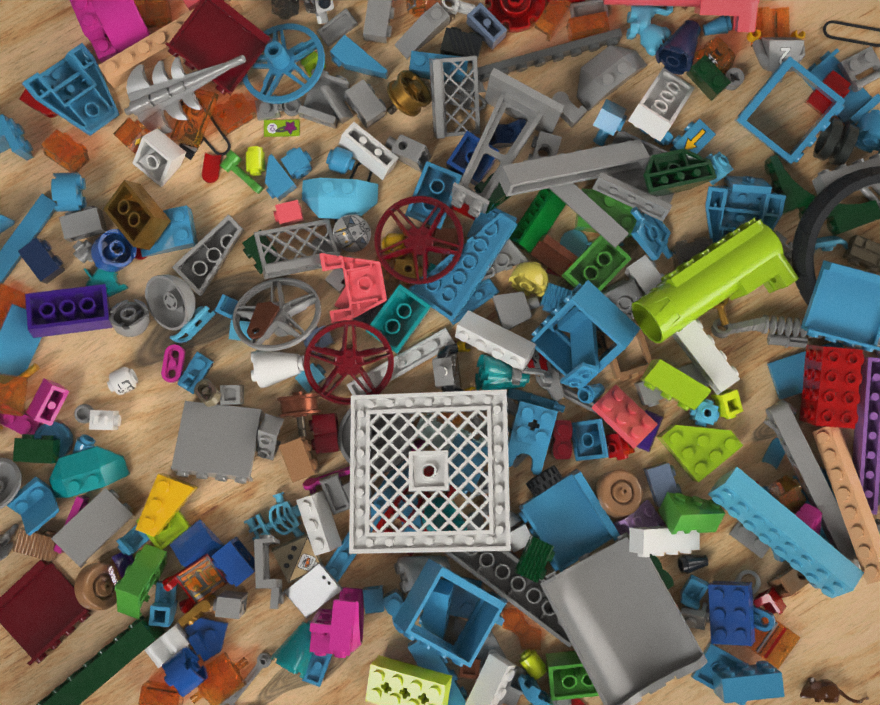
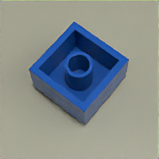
M467 130L446 162V168L463 177L480 138ZM489 144L490 148L497 152H500L498 149ZM484 154L470 183L476 186L479 182L483 181L496 158Z
M238 537L230 540L211 556L214 559L212 562L219 570L222 569L226 574L225 578L228 583L234 584L236 587L255 572V558Z

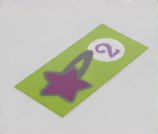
M264 120V137L300 136V120Z

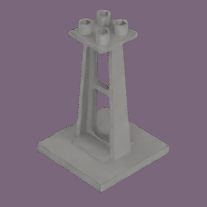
M496 68L490 74L485 95L486 103L495 108L460 183L454 182L451 193V204L457 208H461L463 203L469 205L468 213L476 218L479 217L481 212L486 213L490 202L488 199L500 183L498 176L502 166L514 162L534 130L552 134L565 107ZM503 113L517 120H526V125L505 155L489 147V142ZM488 154L499 160L500 165L483 192L476 193L469 188V184L483 155Z

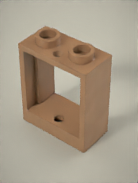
M641 329L636 336L646 364L620 372L615 358L609 363L614 379L628 380L632 378L631 374L637 372L639 376L643 375L652 361ZM603 334L600 337L606 351L612 345V339Z

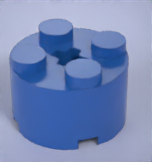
M111 229L103 233L94 241L91 248V255L95 266L107 272L122 270L133 261L137 253V248L131 245L119 229Z
M187 647L179 650L162 664V668L166 673L164 677L165 682L170 687L174 686L182 697H185L208 678L204 665L200 667L198 664L199 657Z

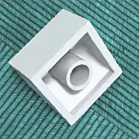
M157 128L142 137L133 164L162 187L181 166L186 151Z

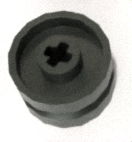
M832 117L829 120L831 124L825 131H821L813 156L820 160L829 158L831 164L840 166L845 164L855 147L859 136V127L852 124L843 126L841 120Z

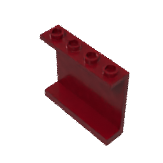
M43 559L38 561L0 597V624L32 658L27 663L29 666L35 662L41 663L48 656L46 654L47 651L56 649L62 643L60 639L66 635L68 637L77 629L75 625L79 621L83 623L91 616L89 613L91 610L86 609L78 602L73 584L52 561L49 562Z

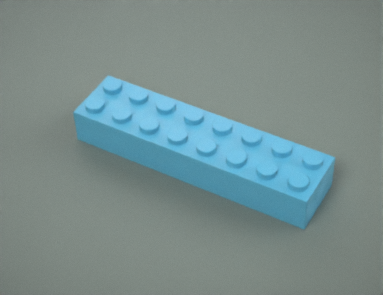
M738 467L721 476L708 493L716 504L721 505L728 511L730 516L739 520L747 530L752 531L758 536L762 543L767 544L778 556L783 557L789 562L793 569L802 573L810 583L815 584L821 589L824 595L834 598L853 591L864 574L861 569Z

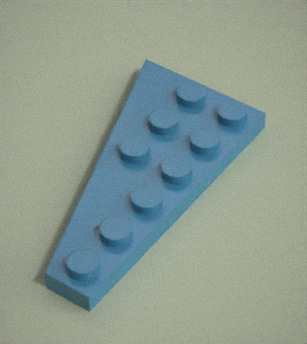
M502 213L498 214L481 231L467 240L463 245L461 257L451 272L435 282L415 284L408 290L443 316L455 322L518 224ZM450 254L427 274V277L436 275L450 264L454 255Z

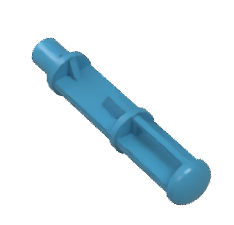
M515 388L508 389V398L562 413L565 410V405L558 404L557 401Z

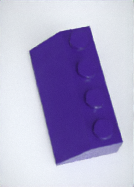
M106 284L25 294L27 326L33 338L113 328L109 321L111 308Z

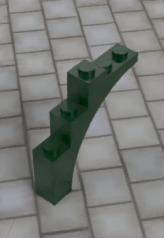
M778 155L769 157L764 161V168L772 180V189L778 194L786 195L782 215L799 209V218L801 219L805 210L816 196L804 190L791 178L784 169ZM873 200L861 204L839 203L826 218L827 228L835 236L879 220L880 209L877 201Z

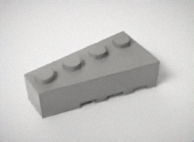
M228 214L172 268L199 296H202L244 229Z

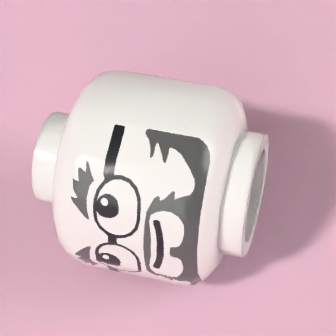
M122 367L110 373L107 385L111 392L115 391L118 395H123L136 388L138 378L133 369Z

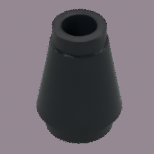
M682 555V557L678 558V567L681 573L689 574L708 566L706 555Z

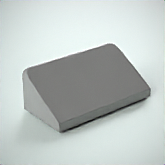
M333 85L320 87L323 97L340 123L343 124L353 117V114Z

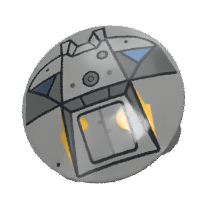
M345 215L335 223L333 238L341 249L348 252H357L368 245L371 238V229L366 220L360 215Z

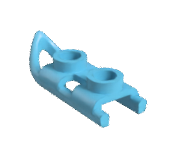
M838 236L820 237L816 240L815 250L821 248L822 251H832L833 247H836L837 244H841L844 249H848V243Z
M207 306L198 307L194 312L195 317L182 327L179 333L170 336V339L177 343L189 341L216 313L214 311L210 313ZM201 320L202 322L196 326L195 324ZM185 333L188 334L187 337H185V338H180V337H182Z

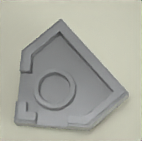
M632 278L628 281L624 279L608 286V290L602 293L633 320L632 303L642 297V292L635 279Z

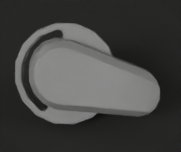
M551 365V374L553 376L551 387L543 388V375H539L540 377L536 375V381L543 389H547L554 401H560L564 396L562 383H560L564 375Z

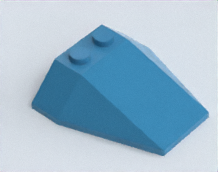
M83 43L69 51L64 59L41 74L37 72L22 82V85L35 100L89 136L120 115L95 57Z
M708 186L705 210L710 244L721 240L723 236L733 232L738 226L754 217L756 220L761 219L763 224L774 230L782 216L786 195L773 192L771 194L733 192L728 186Z

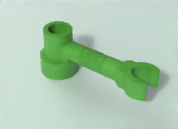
M230 149L220 166L228 173L232 170L250 188L260 194L264 188L242 171L238 166L242 159Z

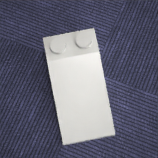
M662 68L628 121L661 142L695 87Z

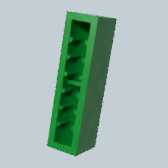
M549 188L540 190L509 239L516 246L530 254L540 238L548 233L566 204Z

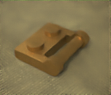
M211 594L178 620L179 624L182 627L187 623L192 625L203 615L202 612H207L211 609L214 599H217V595Z

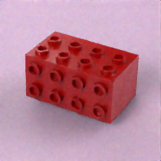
M818 345L806 346L799 421L815 426L855 429V424L858 422L857 405L860 402L859 385L862 383L861 365L864 363L863 350Z

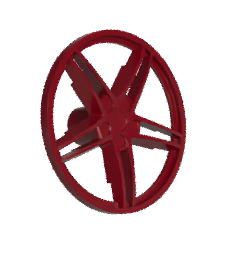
M413 196L394 203L384 212L376 227L374 244L380 263L390 275L405 283L419 285L435 282L452 271L461 257L464 235L458 217L445 203L427 196ZM412 203H427L435 206L420 227H417L399 208ZM440 208L441 210L430 229L425 227L435 211ZM395 211H398L411 226L409 230H406L394 214ZM444 212L448 214L456 227L458 244L433 237V233L441 221L440 219ZM392 216L406 238L381 249L382 230L388 218ZM434 242L456 247L457 250L436 247ZM405 244L406 248L383 256L384 252ZM429 251L454 255L452 261L444 270L436 275L427 277ZM412 253L416 278L406 277L398 273L387 263L386 259ZM417 256H423V278H419Z
M356 320L337 321L323 327L310 340L304 356V371L310 386L324 399L342 405H351V398L338 397L330 393L347 375H350L366 393L365 395H377L389 383L394 369V356L386 337L372 325ZM348 326H352V345H347ZM344 327L340 351L315 346L317 341L327 332ZM356 327L373 333L382 342L384 347L357 351ZM315 351L325 355L333 356L334 360L311 352ZM387 352L386 354L364 360V357ZM310 356L335 365V368L327 377L322 387L318 385L312 375ZM388 357L386 374L375 388L362 366ZM339 373L341 375L328 392L325 391ZM359 373L361 374L367 385L372 390L371 392H369L364 387L363 383L358 379L356 375H358Z

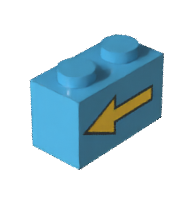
M701 119L696 123L692 121L684 129L686 133L682 137L678 135L671 142L673 147L670 151L687 149L698 154L716 134Z

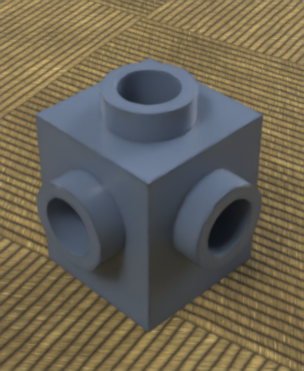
M326 325L320 328L316 326L313 332L303 341L306 348L313 336ZM330 332L324 334L320 338V342L316 343L315 346L328 348L335 344Z

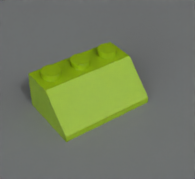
M661 359L652 360L640 379L645 382L644 386L652 391L657 389L662 392L660 396L669 401L671 399L678 402L677 406L685 411L688 409L695 410L711 392V389Z

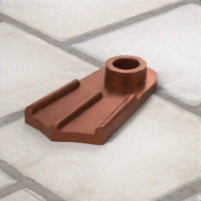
M271 301L257 303L247 329V334L251 339H259L265 334L280 311L279 306Z

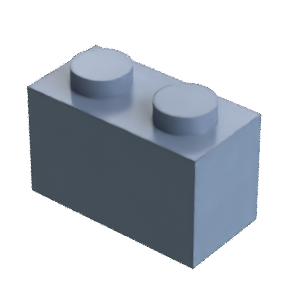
M481 2L467 15L466 24L475 33L483 37V41L492 50L506 38L507 29Z
M663 462L644 468L655 506H661L667 492L682 494L679 484H676L674 479L676 472L673 465Z

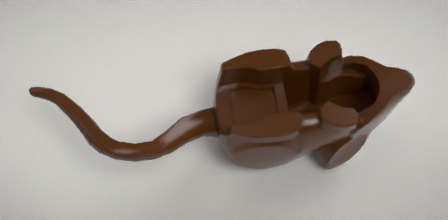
M813 677L807 680L800 693V698H814L815 702L824 700L827 703H838L840 695L853 703H863L864 700L869 699V697H864L860 700L852 699L831 680L823 679L816 681Z

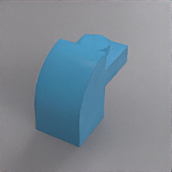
M162 581L156 583L155 602L150 606V626L169 627L172 624L178 600H176L178 584L172 590L166 591L163 588Z

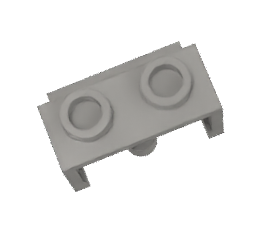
M265 413L264 420L258 430L256 451L259 457L274 460L281 441L277 440V436L284 422L283 418Z

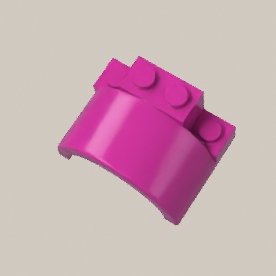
M70 0L84 35L91 41L97 57L102 63L151 34L134 0Z

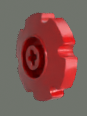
M485 0V4L490 6L487 9L503 26L508 27V32L512 33L530 29V22L532 21L537 23L543 14L546 1L513 0L514 2H512V0Z

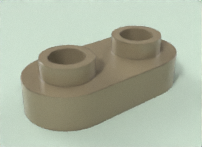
M208 378L200 380L194 388L195 394L207 407L215 406L219 403L221 392Z

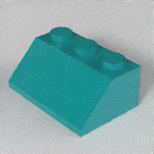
M399 284L370 325L378 329L386 337L392 351L398 355L431 310V306ZM366 330V332H368L370 335H372L374 338L380 341L377 336H375L370 331Z

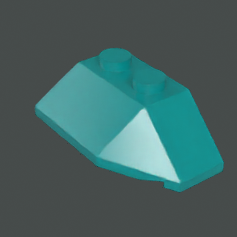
M95 446L58 458L49 482L55 498H69L110 485L130 475L124 456Z

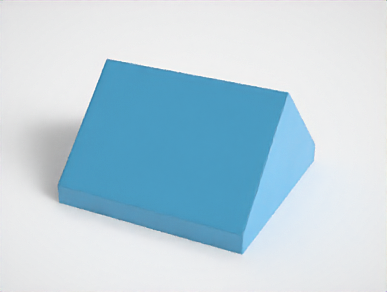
M602 418L571 423V437L576 461L609 457Z

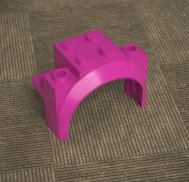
M342 587L339 600H333V609H318L310 623L311 641L309 652H314L316 656L334 654V657L346 658V655L350 656L351 652H354L362 645L364 629L363 589Z

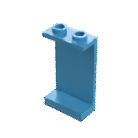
M835 49L832 53L830 51L826 52L820 58L822 61L820 64L816 65L814 63L807 69L821 81L832 70L845 79L837 65L840 62L834 56L839 52L838 49ZM806 82V83L812 88V90L814 91L815 88H814L812 85H810L808 82ZM849 86L850 92L843 98L846 100L843 103L845 107L837 117L844 125L856 124L863 114L868 113L880 102L879 93L871 97L863 87L860 91L853 92Z
M575 307L557 323V330L570 333L573 369L560 380V383L573 388L579 387L599 371L596 324Z

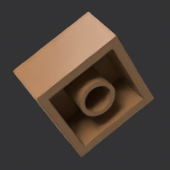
M306 436L279 445L292 483L319 472L320 464L317 457L313 458L310 439L307 440Z

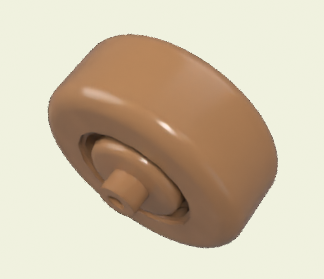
M618 469L605 473L598 479L594 489V494L598 498L601 507L611 517L628 516L634 513L642 502L643 492L640 482L632 473L626 470Z
M105 562L92 563L85 566L79 572L74 585L75 596L78 602L89 610H106L113 607L117 603L115 586L118 580H122L118 569L114 565Z

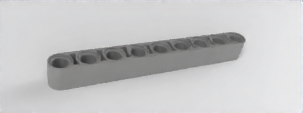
M783 400L767 408L766 414L811 506L817 507L822 512L821 526L829 543L852 563L858 561L839 506L790 406Z

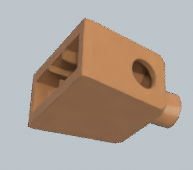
M790 566L767 583L770 588H775L781 598L792 596L810 582L802 573Z

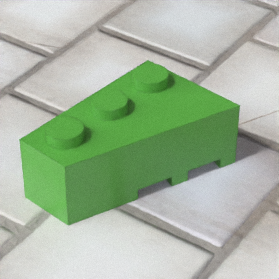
M145 544L142 550L137 552L132 565H128L122 580H118L116 583L117 612L140 619L142 615L140 608L144 601H149L150 596L147 594L153 584L156 585L167 564V551Z

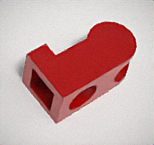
M25 88L19 100L49 118L58 116V114L35 100Z

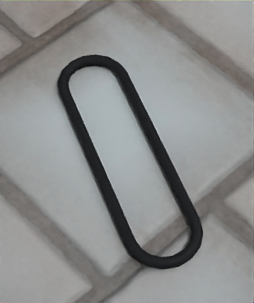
M834 20L826 22L823 27L824 35L830 39L880 47V44L835 37L826 32V27L830 23L880 32L879 28Z

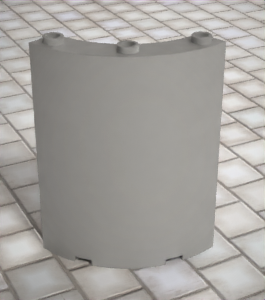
M626 532L618 536V541L591 556L588 552L578 558L580 562L558 574L556 571H553L545 576V581L540 583L604 705H635L642 700V696L647 693L652 694L666 686L667 682L675 678L674 676L680 679L701 669L708 662L651 558L638 557L637 553L629 552V534Z

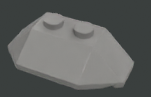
M610 45L581 67L576 97L587 111H590L644 69L647 64L636 50Z

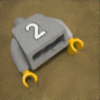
M760 30L754 32L756 37L752 35V32L747 34V40L753 42L752 46L763 69L771 71L772 74L787 57L790 56L800 63L805 56L804 40H802L806 36L804 31L797 34V30L791 33L790 37H762L761 40L759 39L761 36Z

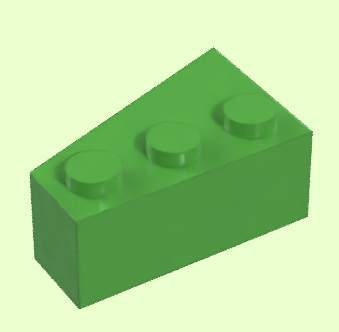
M667 492L658 510L671 534H677L678 531L690 534L691 530H697L698 533L716 532L725 515L722 507L712 499L705 500L697 496L690 497L681 493Z

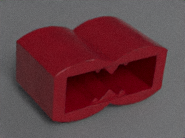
M337 413L312 415V420H309L310 431L314 432V439H311L312 450H315L316 454L341 451L338 443L339 426Z
M570 420L555 421L552 432L553 441L551 443V454L554 459L571 458L572 444L570 438L572 436V424Z

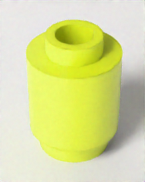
M251 146L247 148L246 171L252 176H260L262 172H265V152H263L262 147Z
M527 649L520 655L521 659L519 662L530 677L537 680L547 672L546 664L535 650L530 651V649Z

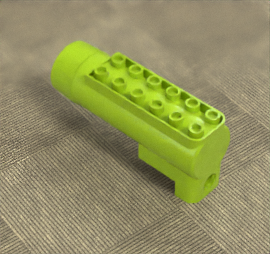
M754 217L738 226L733 232L723 236L721 240L708 246L706 250L694 255L691 260L676 267V270L661 277L662 282L657 284V287L652 288L649 293L633 302L631 309L634 319L643 333L653 342L662 343L676 332L682 331L688 324L728 297L730 300L748 295L761 285H764L767 291L771 293L788 287L797 281L799 277L784 256L782 243L776 233L769 226L763 224L761 219L756 220Z

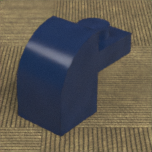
M518 119L510 124H498L489 144L495 148L511 147L526 125V120Z

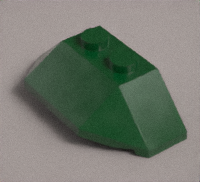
M687 149L651 155L643 174L649 194L656 197L690 190L717 178L710 159L703 158Z

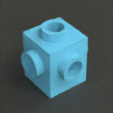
M720 152L714 156L711 153L705 157L711 160L717 177L709 181L712 185L734 170L729 164L728 158Z
M704 399L695 410H690V420L696 421L695 425L705 428L707 425H714V422H717L719 418V406L713 405L714 401ZM707 409L708 412H707V415L705 416V415H704V411Z

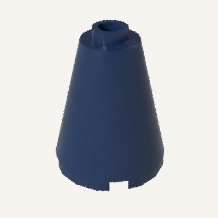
M685 21L656 52L655 57L658 64L661 62L665 65L664 68L673 74H684L685 71L689 72L692 67L701 28L696 21Z

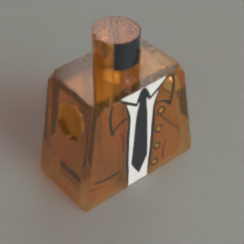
M719 36L707 41L695 52V57L698 60L706 55L723 74L732 68L736 57L728 44Z

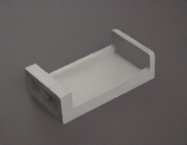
M104 488L51 538L80 568L127 521L134 517L132 514L134 510L126 502L122 504L118 500L120 496L113 489L108 491Z

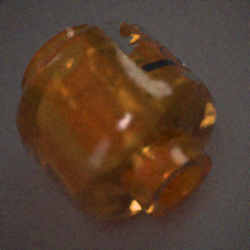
M405 0L408 13L413 14L414 17H421L423 13L431 8L430 0Z

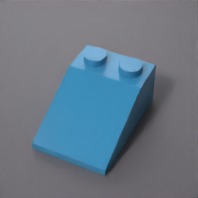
M426 161L413 196L435 198L451 207L454 182L459 184L462 175ZM427 203L409 204L405 215L424 222L435 206ZM440 208L435 211L427 223L428 225H432L441 210ZM445 212L443 213L440 219L441 221L437 226V228L440 230L447 216V213Z
M186 205L164 210L163 212L171 222L150 250L141 249L142 257L193 248L198 243L192 209Z

